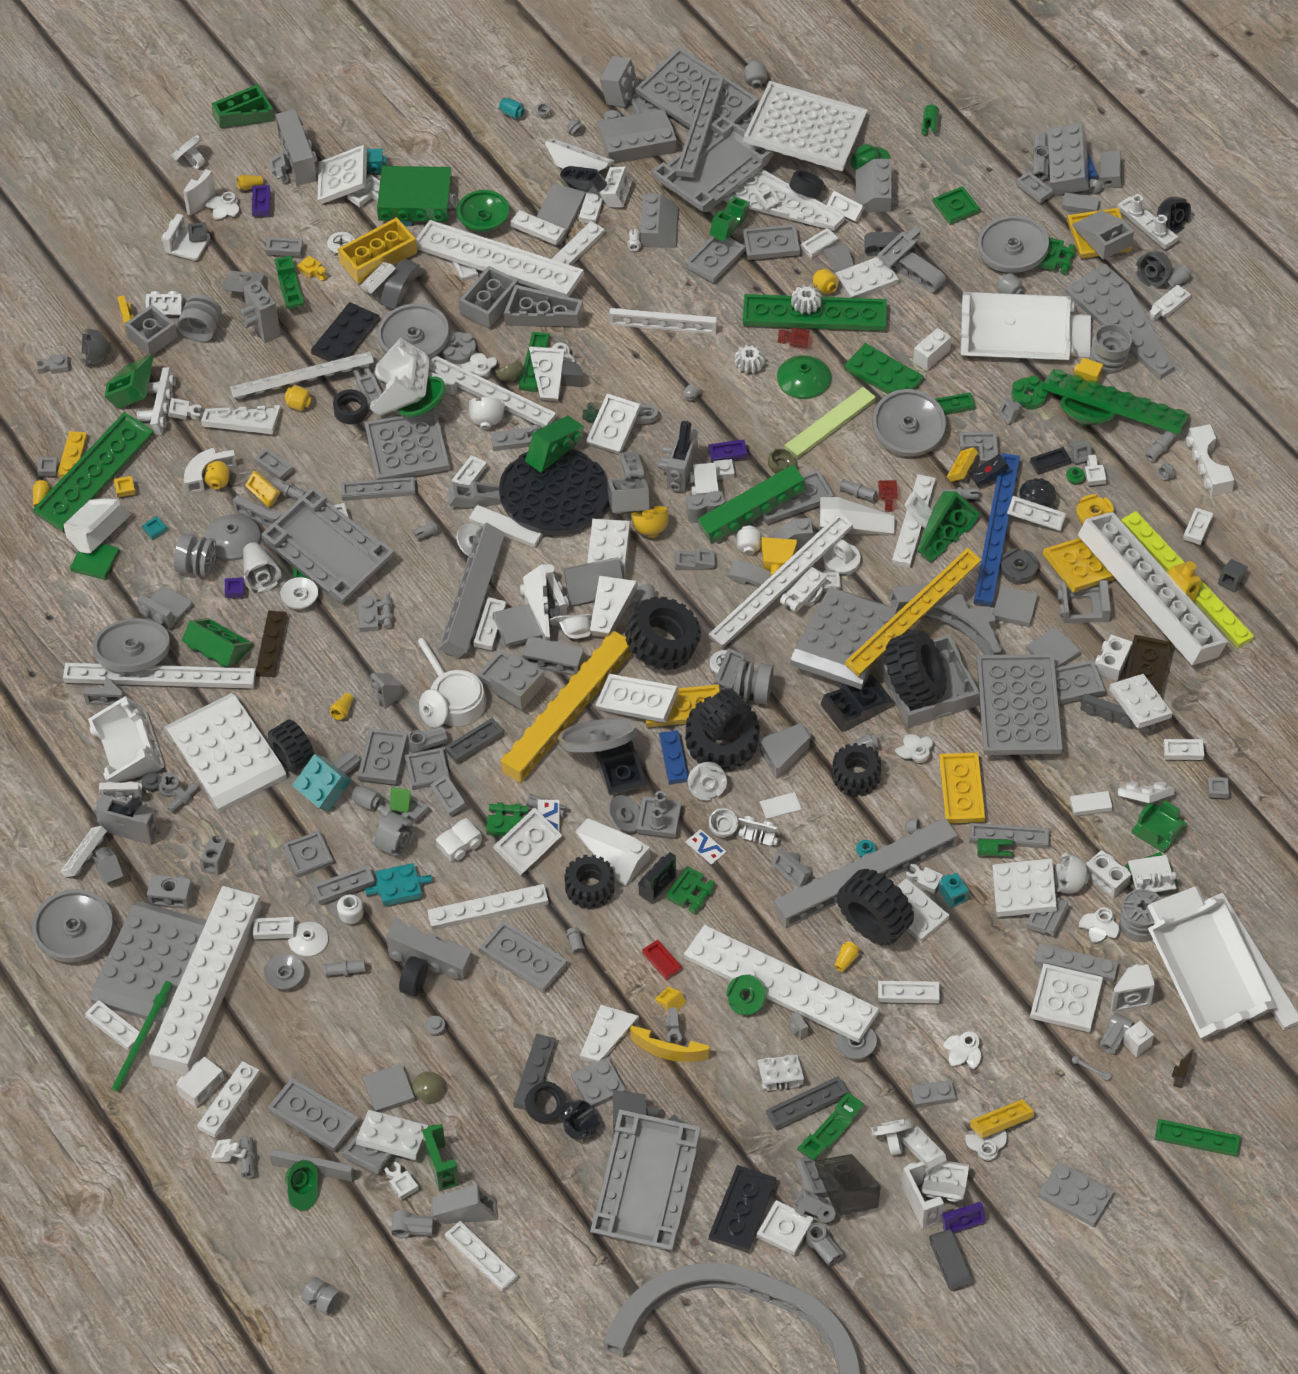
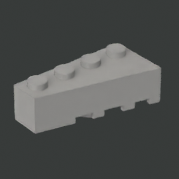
M515 285L506 306L504 318L506 325L579 327L584 315L583 300Z
M395 917L386 936L390 958L398 962H406L410 956H415L427 960L428 969L433 973L446 974L453 979H465L473 961L472 950L450 940L443 942L436 934L431 932L429 934L422 933L418 930V926L413 924L410 927L401 923L402 919Z

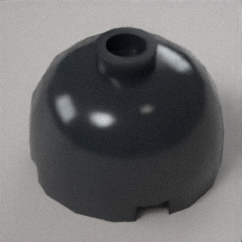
M1168 197L1158 207L1157 216L1165 215L1167 217L1166 228H1169L1174 233H1178L1185 228L1182 227L1184 223L1190 220L1191 205L1184 198Z

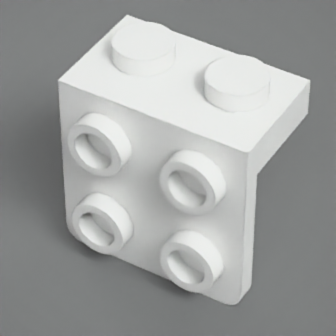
M176 214L175 218L170 221L168 230L162 235L165 253L194 261L199 259L210 240V234L207 233V240L190 242L188 228L185 227L184 216L181 214Z
M944 1161L930 1169L926 1167L922 1193L930 1198L942 1196L947 1197L946 1199L955 1202L959 1201V1199H964L969 1164Z

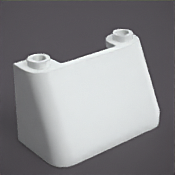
M400 338L376 364V377L386 383V389L378 399H374L371 402L370 409L374 413L384 415L421 401L426 394L429 357L426 353Z
M124 696L88 719L91 734L102 740L110 765L104 769V777L108 782L120 783L148 773L158 772L164 768V762L148 714L140 705L127 696Z

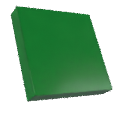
M963 186L937 196L932 200V203L949 225L979 214L981 210Z
M101 543L91 553H83L78 550L70 566V571L106 580L119 554V548Z

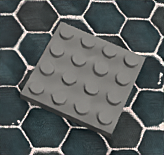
M436 409L418 417H404L401 415L364 422L377 480L406 478L450 470Z

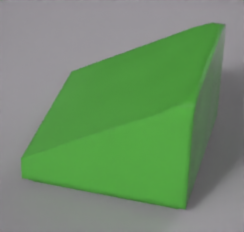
M391 787L390 809L409 812L412 802L411 790Z

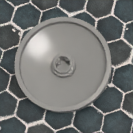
M1013 215L995 219L982 229L978 238V251L982 260L991 268L1007 273L1024 272L1036 267L1045 259L1049 250V238L1044 227L1037 221L1024 216Z
M413 303L390 311L380 322L377 337L380 348L385 354L402 338L422 350L431 359L446 346L449 339V326L444 314L435 307L427 304Z
M913 389L897 390L884 396L875 407L872 418L873 432L879 443L887 450L901 456H919L930 452L942 440L946 426L945 414L939 403L930 395Z
M141 618L125 619L112 623L102 629L93 642L94 656L98 663L107 669L118 672H135L150 668L163 660L170 649L167 630L155 621Z
M608 718L587 721L562 731L558 736L559 746L563 750L570 752H601L631 741L636 736V728L632 721L626 719Z
M80 889L66 890L49 897L40 905L33 918L32 932L38 948L45 955L57 961L77 962L96 955L106 946L113 932V917L108 904L97 894Z

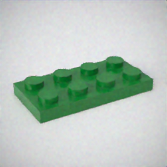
M864 343L844 365V370L886 394L902 389L915 390L924 381L922 374L867 343Z

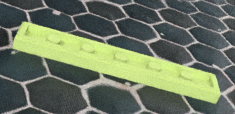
M862 387L785 444L784 449L790 451L796 459L800 458L874 403L876 397Z

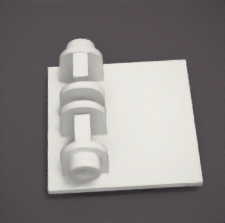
M745 816L744 819H738L744 829L740 828L738 834L742 839L752 841L753 838V842H756L758 833L761 832L759 837L760 844L763 840L765 845L777 846L778 838H776V835L781 836V833L774 823L764 821L763 824L758 823L755 818Z
M1167 855L1128 861L1136 890L1147 889L1156 893L1176 889L1174 882L1176 875L1175 872H1171Z
M785 1055L775 1058L767 1057L757 1060L762 1079V1090H777L776 1083H778V1088L781 1090L782 1082H784L785 1089H787V1082L789 1088H798L800 1085H803L804 1077L798 1055Z

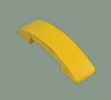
M631 1025L630 1039L652 1055L678 1062H697L707 1060L710 1057L709 1045L690 1041L688 1047L653 1039L651 1038V1030Z

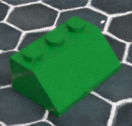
M210 618L189 620L182 641L188 644V648L199 650L203 653L204 657L217 660V663L223 667L237 665L254 644Z

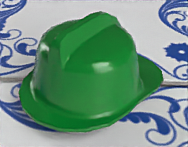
M865 144L858 147L855 154L851 157L850 164L854 170H857L873 159H890V154L881 147Z
M309 1160L297 1161L286 1172L285 1183L290 1204L295 1209L304 1211L310 1209L317 1200L318 1171L315 1164Z

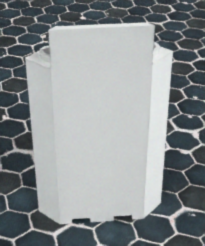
M963 292L960 353L967 356L1069 360V356L1090 357L1091 315L1070 314V312H1074V302L1071 301L1070 296ZM1005 317H1014L1015 323L1007 325L1004 321Z
M1194 886L1147 906L1154 919V925L1148 928L1200 1039L1212 1037L1227 1028L1229 1030L1249 1019L1259 1018L1277 1008L1224 898L1216 899L1212 897L1205 901L1198 886Z

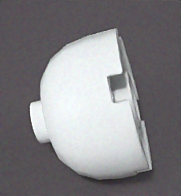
M481 397V401H476V398H473L468 402L469 417L475 424L480 425V428L490 429L491 426L498 424L503 418L505 403L501 404L500 399Z
M1064 853L1060 857V859H1063L1061 864L1057 863L1054 871L1055 886L1057 885L1055 891L1073 894L1082 889L1084 884L1088 883L1089 873H1087V867L1081 858Z

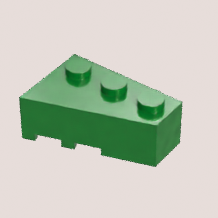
M258 84L212 103V115L220 128L274 121L273 108Z
M567 415L534 431L525 462L542 473L581 441L584 426Z

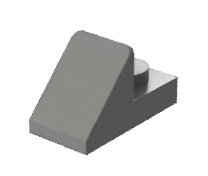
M105 676L104 688L84 687L83 694L86 705H112L123 698L122 691L107 676Z

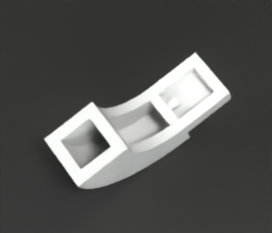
M211 448L196 455L185 469L184 484L186 495L205 491V473L210 463L221 461L228 468L237 467L234 450L215 453L214 448Z

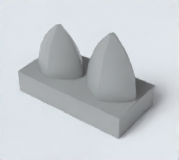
M780 848L777 850L771 865L796 887L805 886L807 878L811 875V867L798 862L800 858L799 853L787 852Z

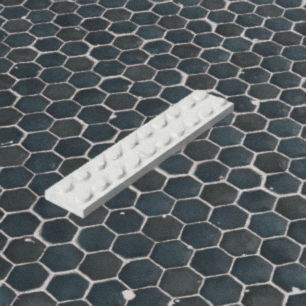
M429 220L416 238L417 250L481 271H485L488 266H491L517 279L518 283L569 297L584 275L583 269Z
M706 925L701 928L683 954L684 959L729 981L741 975L751 974L757 976L768 989L767 999L793 1012L798 1011L800 1015L858 1043L879 1013L878 1007Z

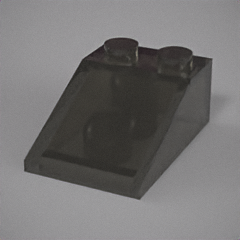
M853 1154L815 1160V1167L831 1204L841 1215L868 1211L869 1209L879 1207L881 1186Z

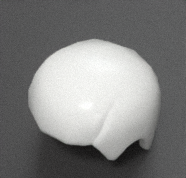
M727 808L716 809L709 817V829L717 837H729L738 828L737 816Z

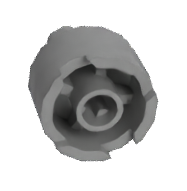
M390 812L386 816L382 815L378 819V829L372 837L371 844L395 857L402 856L404 854L402 849L405 845H410L414 836L415 828L412 827L414 821L394 812Z

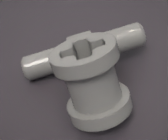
M166 773L161 778L158 790L165 797L173 796L175 798L167 807L170 812H174L181 804L184 805L190 799V796L198 789V785L192 783L184 791L178 786V777L173 773Z

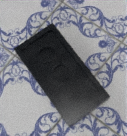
M349 302L312 347L311 354L328 362L350 357L379 322L380 315Z
M737 1165L709 1233L708 1240L749 1253L776 1184V1177Z

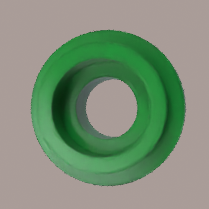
M1072 467L1067 470L1066 478L1071 484L1077 485L1084 480L1085 473L1081 468Z

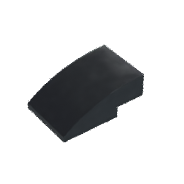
M870 674L862 689L843 683L839 690L824 694L820 705L842 732L875 716L891 705L893 700L873 674Z
M632 740L609 750L593 752L609 795L647 786Z

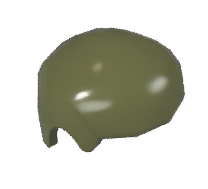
M520 359L499 368L498 371L495 370L496 375L504 382L517 380L523 372Z
M775 448L769 454L768 466L776 474L793 464L795 466L794 456L786 449Z
M422 1072L416 1076L412 1083L414 1095L425 1104L436 1103L442 1099L445 1093L443 1080L435 1072Z

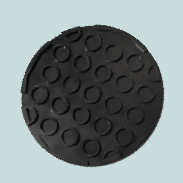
M574 449L567 451L542 473L525 462L527 451L519 455L515 461L510 462L502 473L499 483V497L503 509L517 524L537 533L563 535L585 529L592 525V519H599L609 502L608 481L604 473L605 471L597 462L589 459L586 454Z

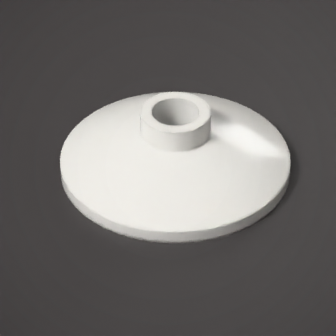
M472 523L464 524L457 532V543L467 556L470 554L476 532L480 528V526Z
M298 577L287 581L282 586L280 596L286 606L293 609H303L316 601L318 589L316 584L310 579Z
M435 689L427 690L421 695L419 711L423 721L433 728L442 726L448 716V706L444 696Z
M316 922L300 923L294 927V938H288L289 947L295 954L301 957L316 956L328 944L327 931Z

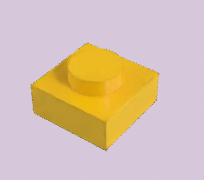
M132 476L114 479L117 498L135 494Z

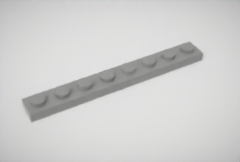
M707 75L676 169L677 176L694 178L725 82L724 76Z

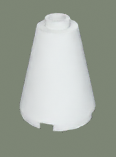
M249 543L244 547L243 567L246 586L249 590L254 589L258 590V592H265L274 588L278 584L279 577L281 579L279 566L258 543Z

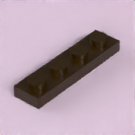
M268 610L256 667V676L275 678L287 621V612Z

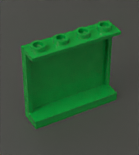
M382 166L377 203L378 221H391L397 217L400 221L432 220L435 222H448L450 185H452L451 167Z

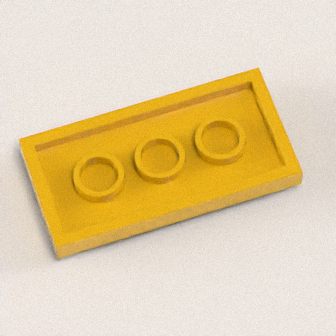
M719 684L678 688V695L666 723L645 719L646 728L686 724L691 709H695V705L699 701L704 702V698L713 697L720 692Z
M978 752L939 754L946 820L949 824L985 822Z

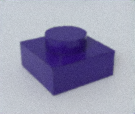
M243 577L225 578V598L244 597Z

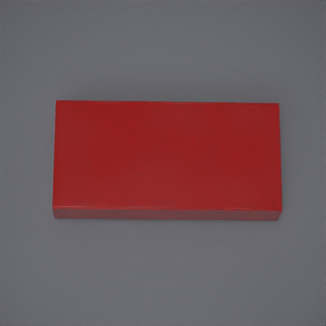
M658 939L642 949L644 957L666 981L682 971V966Z

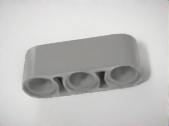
M908 252L896 263L900 273L928 292H935L946 282L943 272L913 252Z

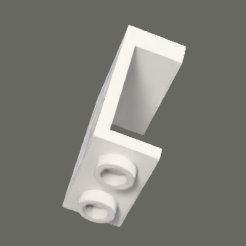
M923 1161L910 1163L903 1168L902 1189L922 1230L942 1222L941 1214H943L944 1206L940 1196L925 1202L917 1187L923 1184L925 1165Z

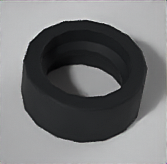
M795 171L789 186L800 195L817 198L821 194L824 182L821 178L809 172Z
M354 389L339 392L333 400L334 416L345 424H356L362 421L368 413L365 395ZM353 401L361 404L358 410L352 412L340 409V406L346 402Z
M415 956L408 958L400 976L399 991L401 993L414 997L420 993L427 976V960Z
M549 1081L540 1082L532 1087L525 1098L527 1113L535 1121L541 1123H549L557 1119L562 1114L563 1106L566 1103L563 1090L557 1084ZM547 1091L554 1096L557 1103L554 1112L546 1114L538 1110L534 1101L538 1092Z

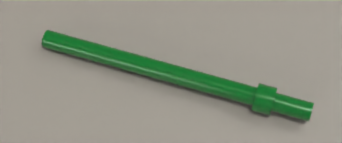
M165 981L160 993L156 994L153 1000L154 1005L111 1088L113 1091L119 1092L161 1007H164L167 1001L166 997L173 985L171 982Z

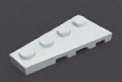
M274 405V408L257 406V409L239 407L236 410H230V408L205 409L201 425L211 428L273 434L281 412V406Z

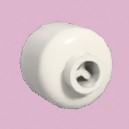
M754 526L742 527L737 533V548L745 555L754 554L761 548L760 531Z
M352 894L344 895L337 903L338 916L342 922L354 924L363 917V904L358 896Z

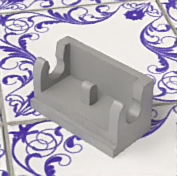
M1120 150L1101 152V181H1111L1110 183H1104L1106 188H1122V158Z

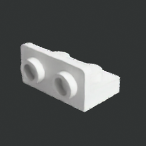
M153 291L151 294H146V308L153 305L165 316H181L184 298L179 292L170 291L168 294H161V292Z
M131 781L126 783H99V792L101 797L102 794L115 798L125 796L127 801H130L133 797H142V784Z

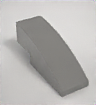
M472 481L470 485L452 482L447 490L449 506L476 507L479 505L486 507L501 504L499 485Z

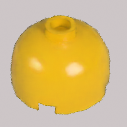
M652 506L653 509L645 510L642 513H638V511L632 512L631 519L636 531L642 535H648V538L658 537L659 533L665 530L669 522L667 507Z

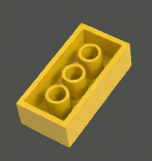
M397 217L338 248L339 263L358 284L364 282L383 262L394 266L401 260L417 253L416 238Z

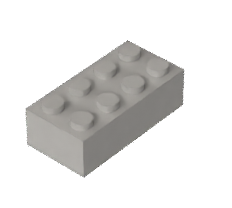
M295 109L275 114L278 138L284 154L287 155L288 164L296 186L317 181L316 174H318V168L316 163H314L317 162L315 152H311L312 145L310 139H306L308 135L306 128H302L303 121L301 115L298 116Z
M1082 122L1048 128L1050 184L1054 195L1089 190L1087 142Z

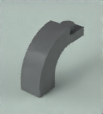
M407 259L401 260L386 281L380 304L394 309L403 306L405 295L411 282L415 278L424 276L425 269L420 267V264Z

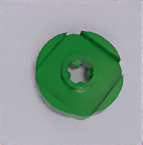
M1032 375L1021 378L1013 383L1011 398L1013 402H1019L1021 406L1027 407L1028 410H1034L1045 404L1048 391L1042 389L1043 382L1037 376ZM1026 392H1032L1033 395L1025 394V393H1026Z
M751 974L741 975L732 979L726 991L730 1008L741 1015L756 1014L766 1003L768 989L763 981ZM749 990L751 997L745 1000V995L742 993Z

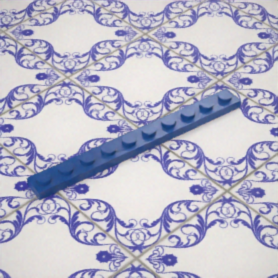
M1005 453L1001 455L1008 464L1009 469L997 476L974 604L993 606L1009 520L1007 511L1014 493L1020 456Z

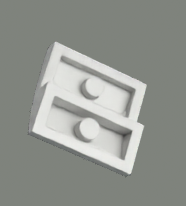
M205 169L198 181L191 179L184 189L187 215L191 216L203 209L206 202L216 195L212 171Z

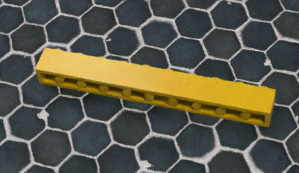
M613 631L610 636L604 638L602 645L593 651L591 658L587 662L585 661L581 665L579 672L576 675H572L566 687L560 689L558 696L554 701L551 700L548 703L546 710L537 716L535 723L525 730L522 738L513 744L510 752L503 755L501 767L504 774L520 783L526 778L556 743L559 734L573 723L603 688L608 675L615 674L632 654L629 649L630 646L626 643V637Z

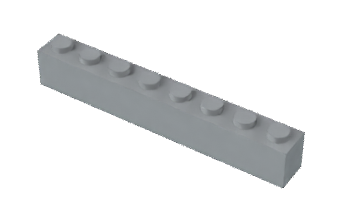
M487 522L476 532L439 645V649L457 659L463 654L466 655L471 648L470 640L475 635L476 630L474 628L481 617L479 614L480 609L485 604L484 597L490 589L489 582L495 573L494 566L500 558L498 554L504 545L503 538L505 532Z

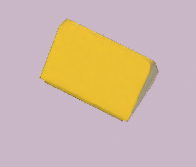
M669 986L655 999L668 1012V1008L677 1007L678 1011L686 1003L682 992Z

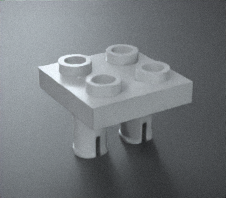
M657 791L655 798L643 796L637 833L676 838L682 801L666 799L664 791Z

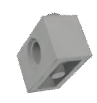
M164 874L151 875L147 892L149 904L188 909L193 891L191 879L183 876L170 877Z

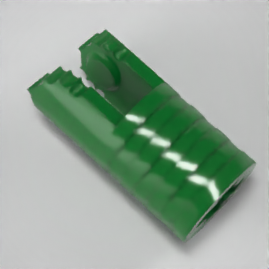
M927 105L924 108L922 135H927L928 128H931L933 134L937 133L939 108L935 105Z
M978 838L977 856L1013 857V852L998 851V844L1011 845L1014 844V839Z

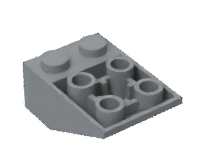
M1102 210L1073 224L1077 232L1103 260L1132 246L1134 236L1132 228L1124 220Z

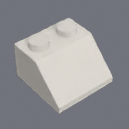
M1137 964L1126 970L1114 988L1111 1013L1151 1005L1155 984L1148 964Z

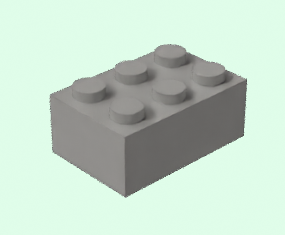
M488 266L459 299L460 314L490 329L505 311L514 286L519 285L518 280Z

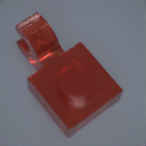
M792 328V332L780 329L778 343L785 344L790 342L789 346L807 349L810 331Z
M897 480L878 481L879 499H884L885 512L893 511V499L898 497Z

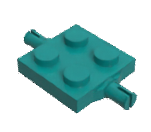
M414 863L375 871L376 886L365 888L366 896L378 894L382 899L383 906L422 898L421 884L433 881L431 874L419 877Z

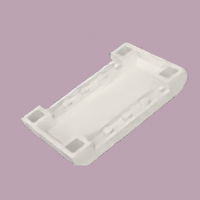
M232 693L163 727L172 744L176 745L207 792L209 800L218 813L287 779L281 762L237 697Z

